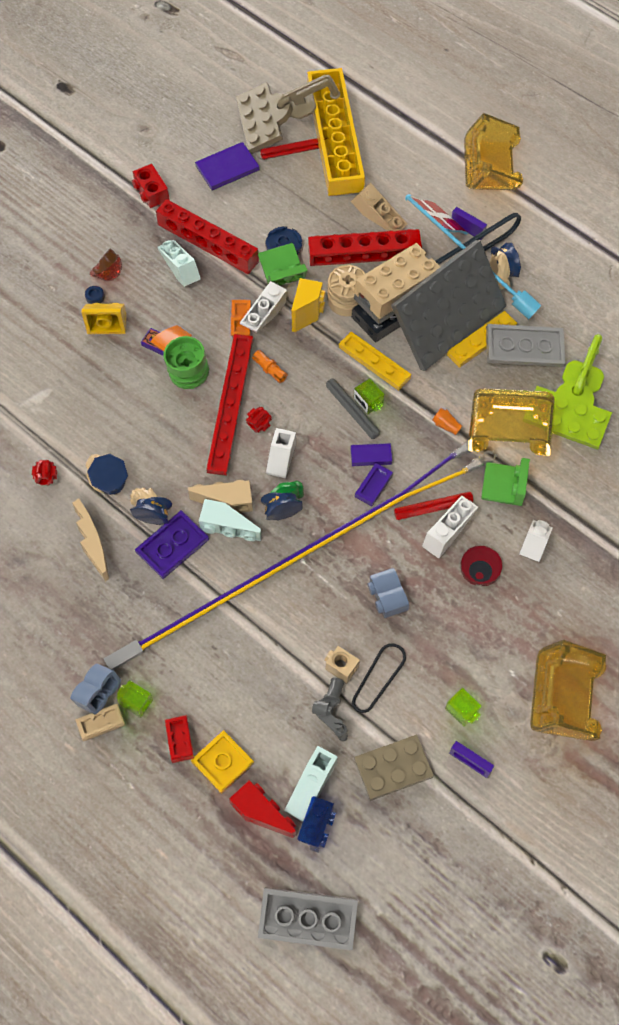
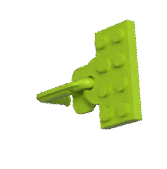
M600 334L594 336L584 363L574 360L566 365L562 376L564 384L560 385L556 392L536 386L523 418V423L598 450L612 415L610 411L593 406V393L599 391L604 379L602 370L592 366L596 355L599 354V347L602 342Z

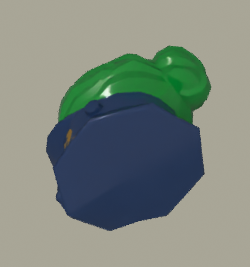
M300 481L280 483L270 493L261 497L262 504L266 506V520H283L294 516L303 509L302 501L298 500L304 497V486Z

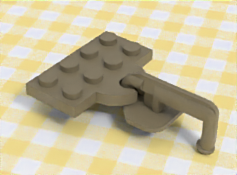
M323 75L285 94H272L269 84L265 82L236 96L249 152L253 154L283 140L280 125L285 123L289 117L302 119L311 115L316 109L314 92L328 87L330 97L333 99L339 98L340 92L331 76Z

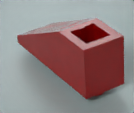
M249 780L229 798L232 807L245 821L291 838L296 836L295 823L288 816L284 818L279 813L280 807L274 800H267L264 796L265 791L258 783L253 784Z

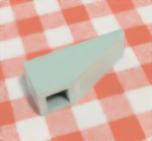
M175 240L165 241L163 245L158 246L162 257L176 279L184 287L201 279L195 260Z
M204 500L199 518L201 530L209 534L220 533L230 538L236 536L247 541H261V529L224 502Z
M317 746L284 812L305 822L337 765L338 757Z

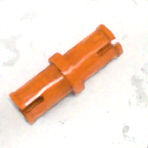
M257 350L253 354L252 359L263 368L266 374L269 373L279 384L286 380L288 374L279 368L276 361L268 358L261 350Z

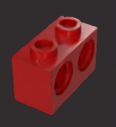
M152 163L132 171L134 178L132 184L135 190L140 191L139 194L143 203L146 202L150 209L162 204L166 199L170 200L168 188Z

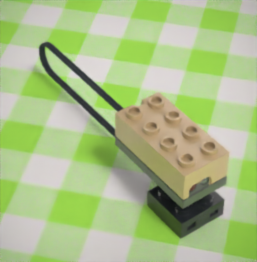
M512 213L469 239L463 245L465 247L469 246L475 240L481 239L517 217L515 223L507 232L483 246L484 251L510 236L519 226L521 216L518 213ZM415 243L356 279L354 300L358 305L352 308L351 318L376 343L401 327L391 305L439 269V264L463 249L458 246L434 261L432 258L428 259L426 252Z

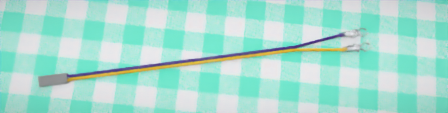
M476 435L472 438V440L476 438L481 439L482 436ZM472 440L471 442L466 441L462 443L446 459L402 492L144 640H135L103 658L106 665L114 671L143 654V650L146 647L405 498L462 474L479 470L487 462H494V459L491 461L483 460L485 454H493L494 450L485 451L483 457L478 456L459 472L407 493L451 459L467 455L473 451V448L478 449L483 445L482 442L481 445L472 446Z

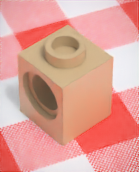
M337 646L335 651L331 650L324 660L326 661L325 670L342 679L346 684L357 671L360 663L358 658ZM342 660L346 665L338 667L335 662Z

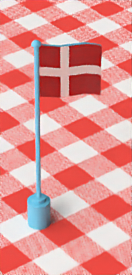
M411 194L406 195V201L409 200L460 248H466L450 232H459L465 235L468 232L443 209L432 201L415 199L411 197ZM494 273L496 280L513 295L511 298L514 301L512 305L529 320L541 307V304L525 290L523 292L519 290L516 293Z

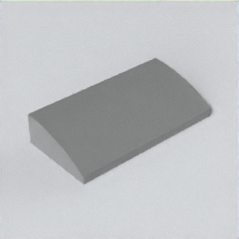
M265 887L258 938L353 950L358 899Z

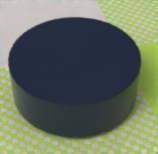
M99 286L87 288L85 291L86 301L89 304L102 303L105 298L103 289Z

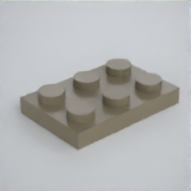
M417 734L354 757L370 801L432 779L434 776Z

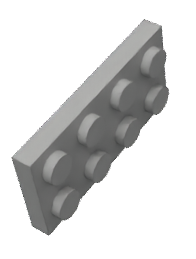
M487 324V363L563 367L565 365L563 328Z

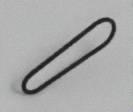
M389 643L380 649L352 699V706L357 712H369L404 665L406 653L400 645ZM388 647H396L401 650L403 654L402 662L367 709H358L355 705V700L382 652Z

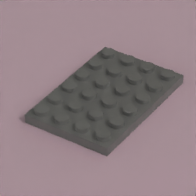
M475 240L391 306L420 370L426 371L445 356L448 350L467 338L504 309L506 303L482 243L479 240Z

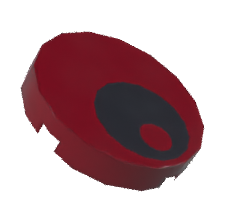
M474 546L468 549L463 554L460 563L464 579L473 585L488 586L495 583L500 577L503 568L499 554L487 546Z

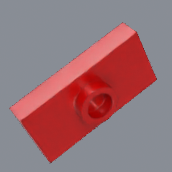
M187 715L166 719L165 725L171 762L176 763L194 759Z

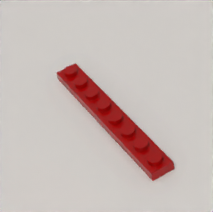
M234 334L206 468L209 474L227 476L253 345V336Z

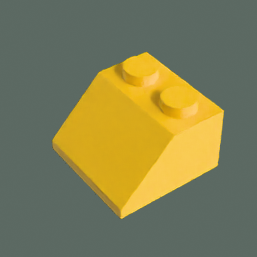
M300 278L291 309L292 332H297L319 319L320 313L324 312L325 291L322 290L323 282Z
M93 303L85 304L82 308L81 313L87 334H126L127 314L124 304Z

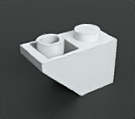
M276 428L270 447L266 474L286 479L296 446V432Z
M533 520L520 555L539 562L553 527H550L545 521Z

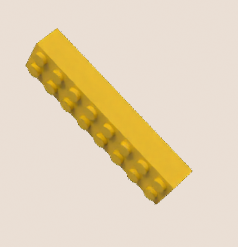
M342 68L307 72V83L323 75H330L340 92V97L337 99L330 97L328 87L313 93L316 109L312 114L328 196L359 193L364 189L365 175Z

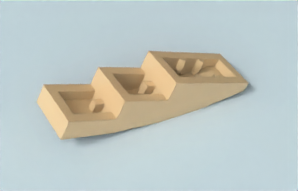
M80 499L72 502L75 512L80 517L76 524L80 533L85 538L80 544L87 557L106 582L109 580L107 562L98 532Z

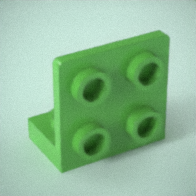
M293 243L258 253L268 284L271 281L281 286L298 281L300 278H305L307 273L306 265L300 264Z
M521 458L520 465L516 466L487 462L481 499L522 506L526 494L530 459Z

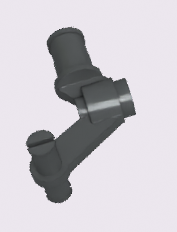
M333 677L324 698L314 701L312 713L316 714L335 733L340 741H346L348 737L346 725L343 724L342 720L336 719L332 715L334 707L341 702L340 694L344 681Z

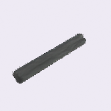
M333 378L326 382L327 389L371 439L378 437L380 430L339 383Z

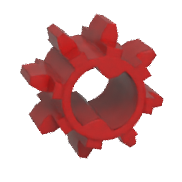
M263 407L253 408L247 413L249 417L246 419V423L254 432H265L271 426L269 422L272 420V417Z
M49 460L36 461V465L32 466V475L35 483L42 486L53 484L54 479H57V470L54 462Z

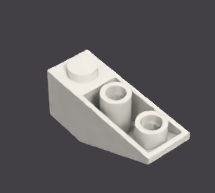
M270 281L240 324L257 333L282 309L286 303L287 290Z
M461 496L427 532L422 547L437 558H440L471 519L478 506Z

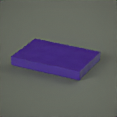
M243 142L195 162L196 168L211 191L259 171L258 163Z
M180 510L169 520L168 524L161 526L135 549V552L164 579L209 540V536Z

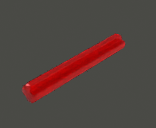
M318 139L264 148L260 150V155L265 160L319 149Z
M465 492L394 509V515L396 520L449 509L461 496L472 503L474 499L471 492Z

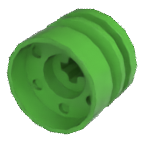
M183 336L173 339L166 345L164 362L173 384L179 388L193 389L202 385L207 380L209 365L204 347L199 340Z

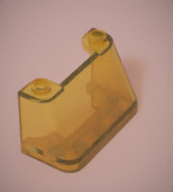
M483 113L469 128L464 138L465 181L468 188L474 190H516L522 186V174L520 172L513 173L512 149L521 140L520 127Z
M485 388L476 390L472 401L468 451H484L488 448L489 441L530 443V450L533 453L550 456L555 418L554 396L545 391Z
M566 640L545 646L539 651L536 659L530 726L533 731L587 741L600 739L601 724L597 719L591 718L593 682L594 679L604 674L606 670V655Z

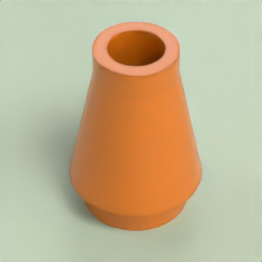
M440 408L432 419L436 426L454 435L462 428V425L459 424L447 409Z

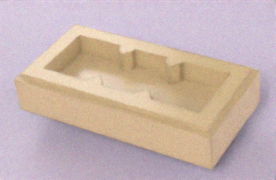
M118 703L101 709L95 715L91 713L75 719L83 742L125 726Z

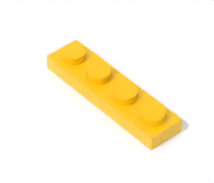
M503 311L448 350L447 356L460 368L487 349V324L517 325V322L506 311Z
M352 331L339 343V348L398 391L411 379V373Z

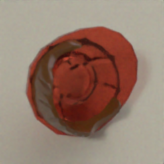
M111 248L108 249L99 260V263L92 268L90 276L98 277L105 281L116 279L122 270L119 254H116Z

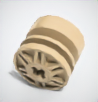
M341 265L335 268L329 275L328 306L338 315L352 316V308L358 305L354 300L356 279L365 274L359 267Z

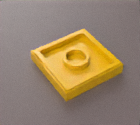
M223 730L191 760V763L222 794L254 764V761Z

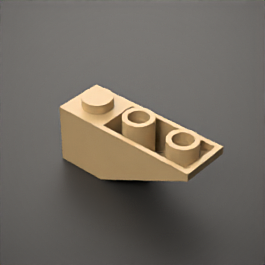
M371 183L351 200V203L363 216L386 231H399L407 225L404 219Z
M236 480L231 483L216 482L213 485L205 486L198 484L188 487L190 500L202 504L205 499L224 502L238 513L253 511L249 480Z

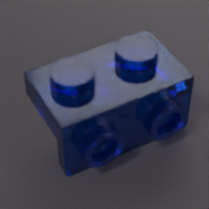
M315 796L311 798L297 840L310 845V850L319 853L320 847L325 848L329 837V834H326L328 825L333 826L337 814L333 812L334 803Z

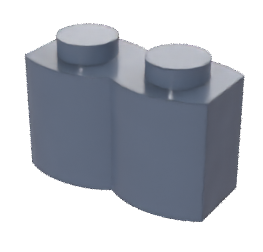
M394 568L370 576V582L367 585L370 594H375L377 599L375 606L379 614L382 613L384 618L409 610L408 599Z
M95 664L87 672L84 681L79 683L73 690L70 699L78 707L95 715L105 706L108 697L117 690L121 683V678L113 670Z

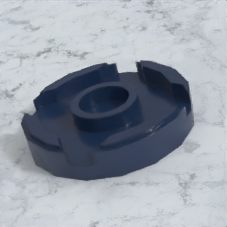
M285 226L277 227L268 233L265 246L267 250L293 243L298 255L302 249V238L298 231L293 228L291 230Z

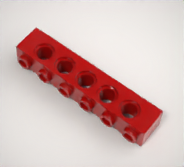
M166 199L156 210L157 222L160 227L249 275L259 263L257 247L174 202Z
M407 229L308 237L310 266L387 261L415 243L422 248L420 230Z

